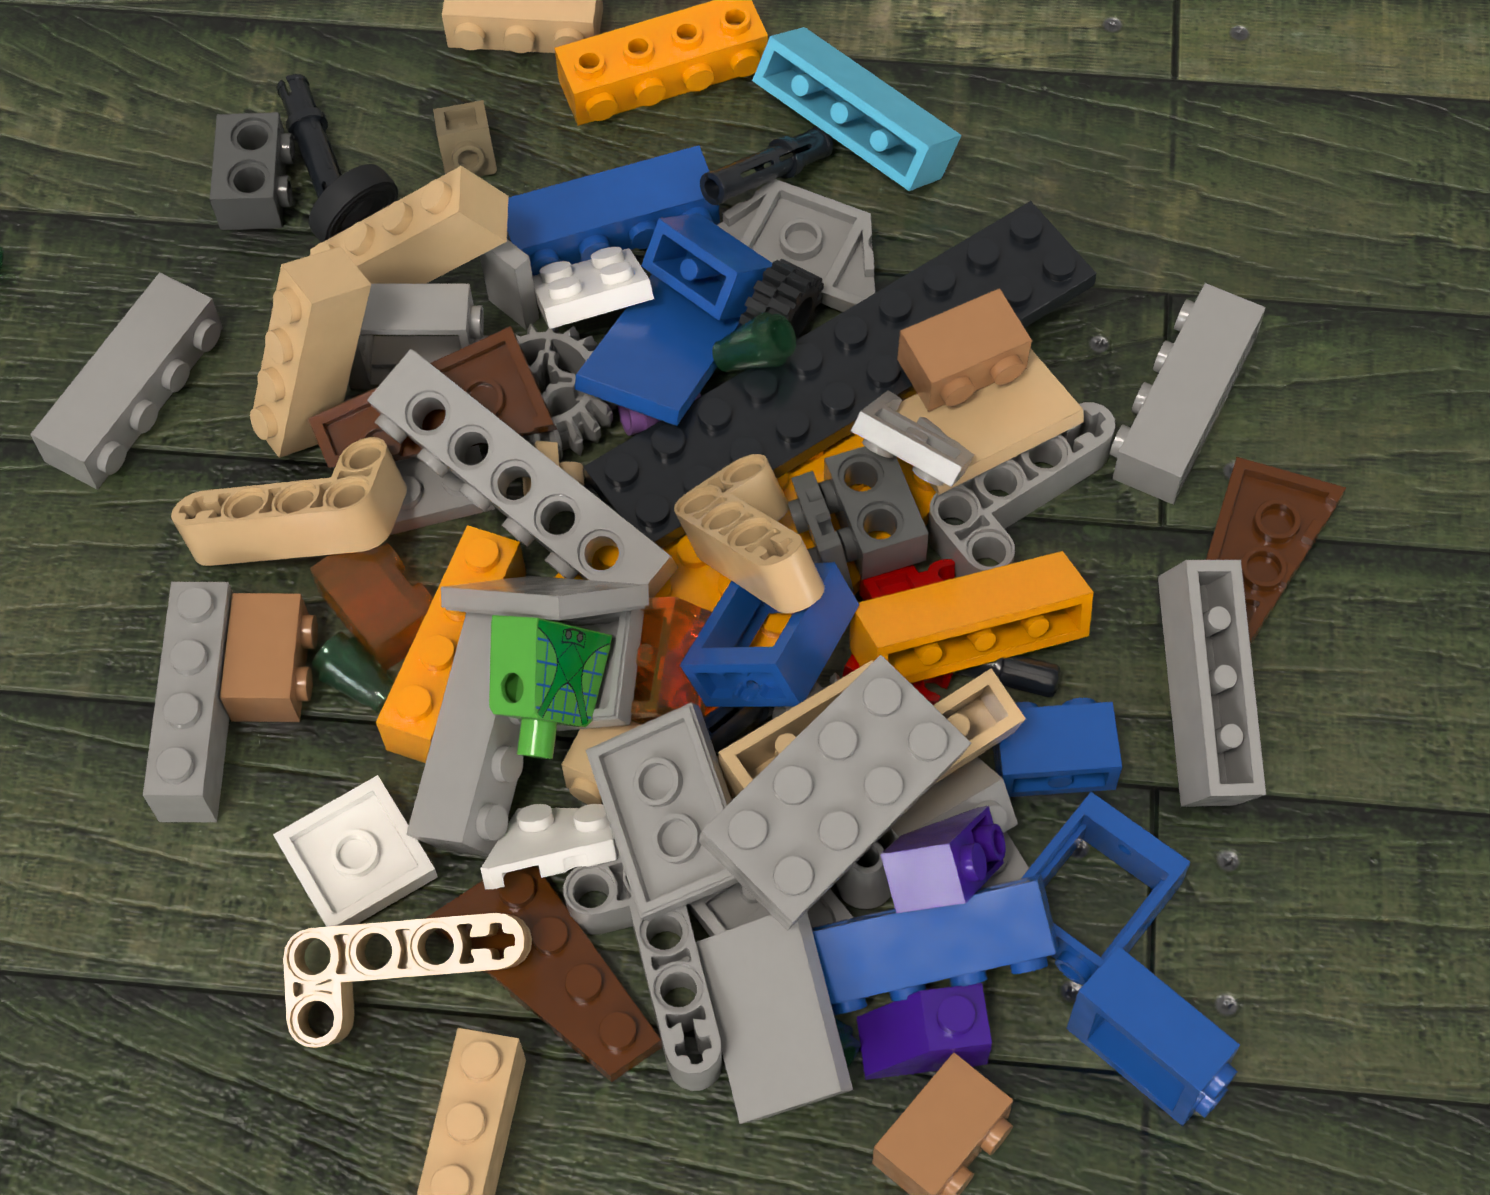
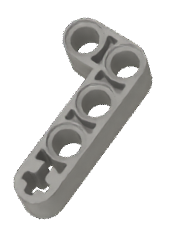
M1094 402L1079 404L1083 408V423L940 495L936 493L933 496L929 509L928 540L941 559H952L955 562L956 577L1013 564L1015 545L1005 529L1095 473L1107 463L1115 432V418L1106 407ZM1045 462L1053 467L1040 468L1034 465V463ZM1002 490L1009 495L998 497L990 494L989 491ZM955 517L965 523L951 525L944 522L943 519ZM990 558L999 564L996 566H984L976 560Z
M620 855L615 861L589 867L581 866L574 868L567 876L563 885L564 899L570 916L578 923L584 933L598 935L633 926L668 1071L673 1081L681 1088L690 1091H700L712 1086L720 1077L723 1069L721 1039L686 905L649 921L640 919ZM590 891H600L608 896L602 905L595 908H586L578 904L579 899ZM670 931L681 937L680 942L675 947L666 950L654 948L650 944L651 939L661 932ZM684 987L696 994L695 999L684 1007H673L664 1001L665 995L675 988ZM693 1029L698 1051L703 1059V1062L699 1064H691L689 1057L686 1055L683 1033Z

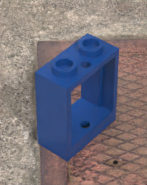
M835 562L814 563L825 585L824 593L810 607L792 614L773 647L749 646L768 614L781 612H778L733 581L730 582L680 663V667L706 707H794L806 700L859 607V603Z
M1090 792L1021 879L1041 874L1044 887H1046L1084 840L1153 890L1101 957L1054 924L1059 948L1055 955L1050 956L1056 959L1055 965L1067 978L1080 985L1086 983L1118 946L1127 953L1130 952L1182 885L1191 863L1093 792Z
M1120 946L1111 953L1078 990L1066 1028L1069 1032L1181 1126L1189 1120L1195 1111L1204 1118L1209 1115L1228 1091L1227 1086L1238 1073L1230 1064L1240 1047L1239 1043Z

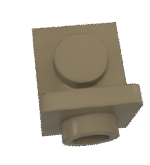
M484 100L433 109L445 174L460 166H463L478 177L496 173L497 167Z

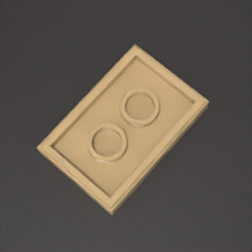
M1031 348L1027 369L1009 383L1003 385L993 383L975 391L971 397L958 405L947 406L945 404L931 411H927L919 395L915 394L901 401L896 411L916 423L919 417H926L939 427L945 435L956 440L974 454L965 474L952 487L945 483L941 486L929 483L938 495L1084 422L1083 408Z

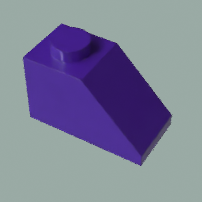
M982 983L964 987L954 986L921 990L908 995L906 1000L891 1002L856 1018L865 1080L938 1071L953 1052L972 1067L987 1065L992 1039Z

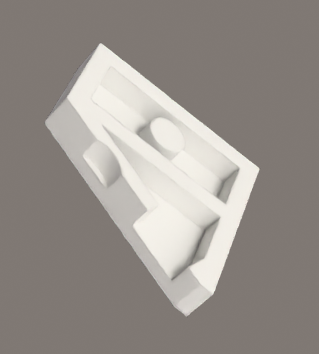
M533 804L516 810L508 823L504 836L497 841L480 869L485 889H497L505 887L503 878L507 872L538 865L541 878L564 873L575 867H589L615 861L620 854L604 805L589 804L580 808H551L546 804Z

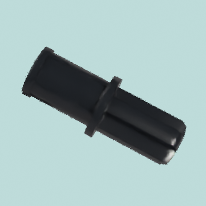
M1022 655L1005 659L1002 657L997 661L953 672L961 676L977 678L992 668L1003 686L1045 697L1054 696L1061 677L1058 665Z

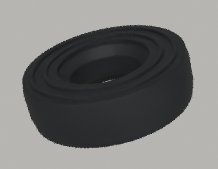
M364 164L355 167L337 178L319 196L309 215V227L320 242H324L397 201L398 188L393 179L375 164Z

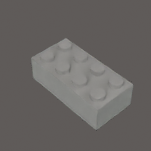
M880 655L701 830L699 842L788 931L964 754L971 745V742Z

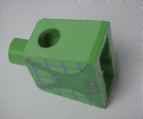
M492 615L489 708L495 715L521 719L517 755L553 759L557 725L585 728L591 723L612 635L541 618Z

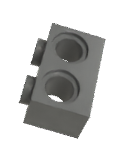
M279 112L217 114L210 202L220 230L283 228L284 207H291L293 201L292 182L290 176L286 175L287 165H294L295 142L292 133H285Z
M864 446L824 458V481L818 482L829 514L835 513L841 529L836 531L842 544L846 563L854 561L861 580L926 561L928 531L895 455L892 458L883 457ZM855 484H864L871 487V489L855 491L849 487ZM873 531H885L891 536L886 539H875L868 534Z

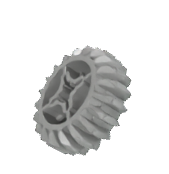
M530 322L527 335L520 337L516 334V337L557 430L523 436V438L533 446L536 441L557 442L560 463L563 457V450L570 448L581 456L582 450H584L583 440L598 444L601 437L600 428H611L613 421L612 410L617 409V404L575 390L577 372L597 347V342L594 341L593 336L580 340L579 332L574 326L564 334L559 333L558 327L552 329L548 327L546 332H538L536 327ZM560 369H564L572 373L564 372Z

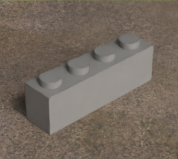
M159 272L30 434L43 460L97 490L109 475L116 473L122 466L127 451L140 434L146 433L154 425L158 411L173 392H178L185 385L190 370L204 352L210 351L216 345L223 326L213 299Z
M1207 283L1204 284L1195 302L1186 299L1174 326V329L1180 331L1174 343L1165 340L1154 363L1153 371L1159 374L1153 385L1146 382L1142 384L1131 410L1132 413L1137 414L1132 426L1129 427L1122 424L1113 441L1109 455L1117 458L1113 480L1174 505L1257 338L1266 307Z
M1185 560L1158 576L1181 807L1238 805L1266 795L1241 560Z
M171 582L143 797L159 822H217L229 727V716L220 699L233 593L229 582Z
M466 612L406 835L441 850L488 857L497 841L504 836L507 830L508 815L516 784L523 769L524 756L517 755L521 719L495 715L489 708L492 615L495 614Z

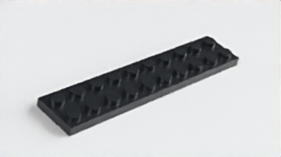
M1029 201L694 400L677 426L659 421L583 466L585 479L606 505L662 549L686 534L674 512L676 502L684 494L732 462L752 454L764 455L776 478H779L853 433L851 429L860 411L886 391L896 394L902 401L917 394L897 360L901 330L999 288L1023 327L1026 328L1093 287L1097 273L1032 201Z

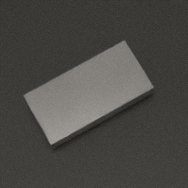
M507 239V242L480 255L488 299L527 330L530 322L533 324L539 319L530 259L527 254Z

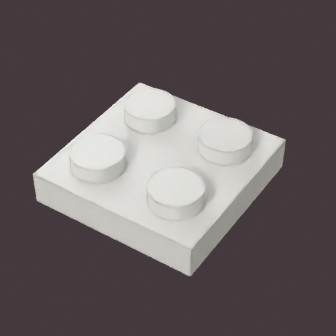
M620 247L603 248L594 252L590 260L572 265L567 261L554 262L542 267L539 271L540 274L532 276L537 305L549 329L654 299L650 280L630 248L624 250Z
M378 775L273 834L326 927L356 925L438 877L434 866L418 840L406 835L409 825Z

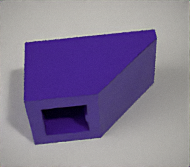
M989 806L977 807L901 835L880 854L896 913L966 903L1004 864L1003 859L1006 853V845L1002 829L998 824L993 823Z

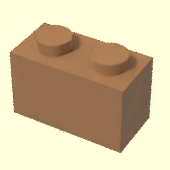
M999 288L901 330L897 360L927 411H931L945 404L947 406L958 405L971 397L975 391L993 383L1003 385L1016 379L1027 369L1032 340Z
M232 593L220 699L231 722H300L302 701L311 700L313 688L312 670L310 667H306L308 649H315L318 640L316 615H309L301 594Z
M953 1052L874 1146L872 1164L909 1195H960L974 1176V1173L968 1169V1166L982 1150L991 1156L1011 1132L1013 1125L1007 1119L1009 1118L1014 1100Z

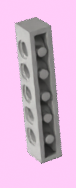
M410 349L367 399L380 414L374 422L399 444L406 437H409L419 445L422 450L416 457L441 478L448 471H451L461 479L464 485L459 489V492L483 512H486L493 505L508 517L501 526L526 547L535 539L551 553L547 556L545 562L564 578L574 579L579 575L584 580L648 584L650 603L678 569L675 561L668 553L413 349ZM437 409L446 411L445 419L438 428L430 431L423 430V420L428 413ZM477 443L488 444V453L483 461L475 465H466L464 463L465 454L472 445ZM519 477L531 478V488L524 497L517 500L507 499V488L513 480ZM562 511L575 513L574 524L568 532L561 535L549 533L550 521L557 513ZM604 546H615L619 549L618 559L611 568L606 570L593 569L592 558L598 549Z

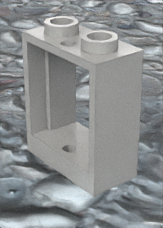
M371 284L348 382L350 389L377 388L410 349H413L431 363L488 337V335H483L482 305H474L470 284ZM373 335H458V336H373Z

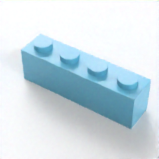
M805 27L770 36L752 80L908 191L942 179L962 136Z

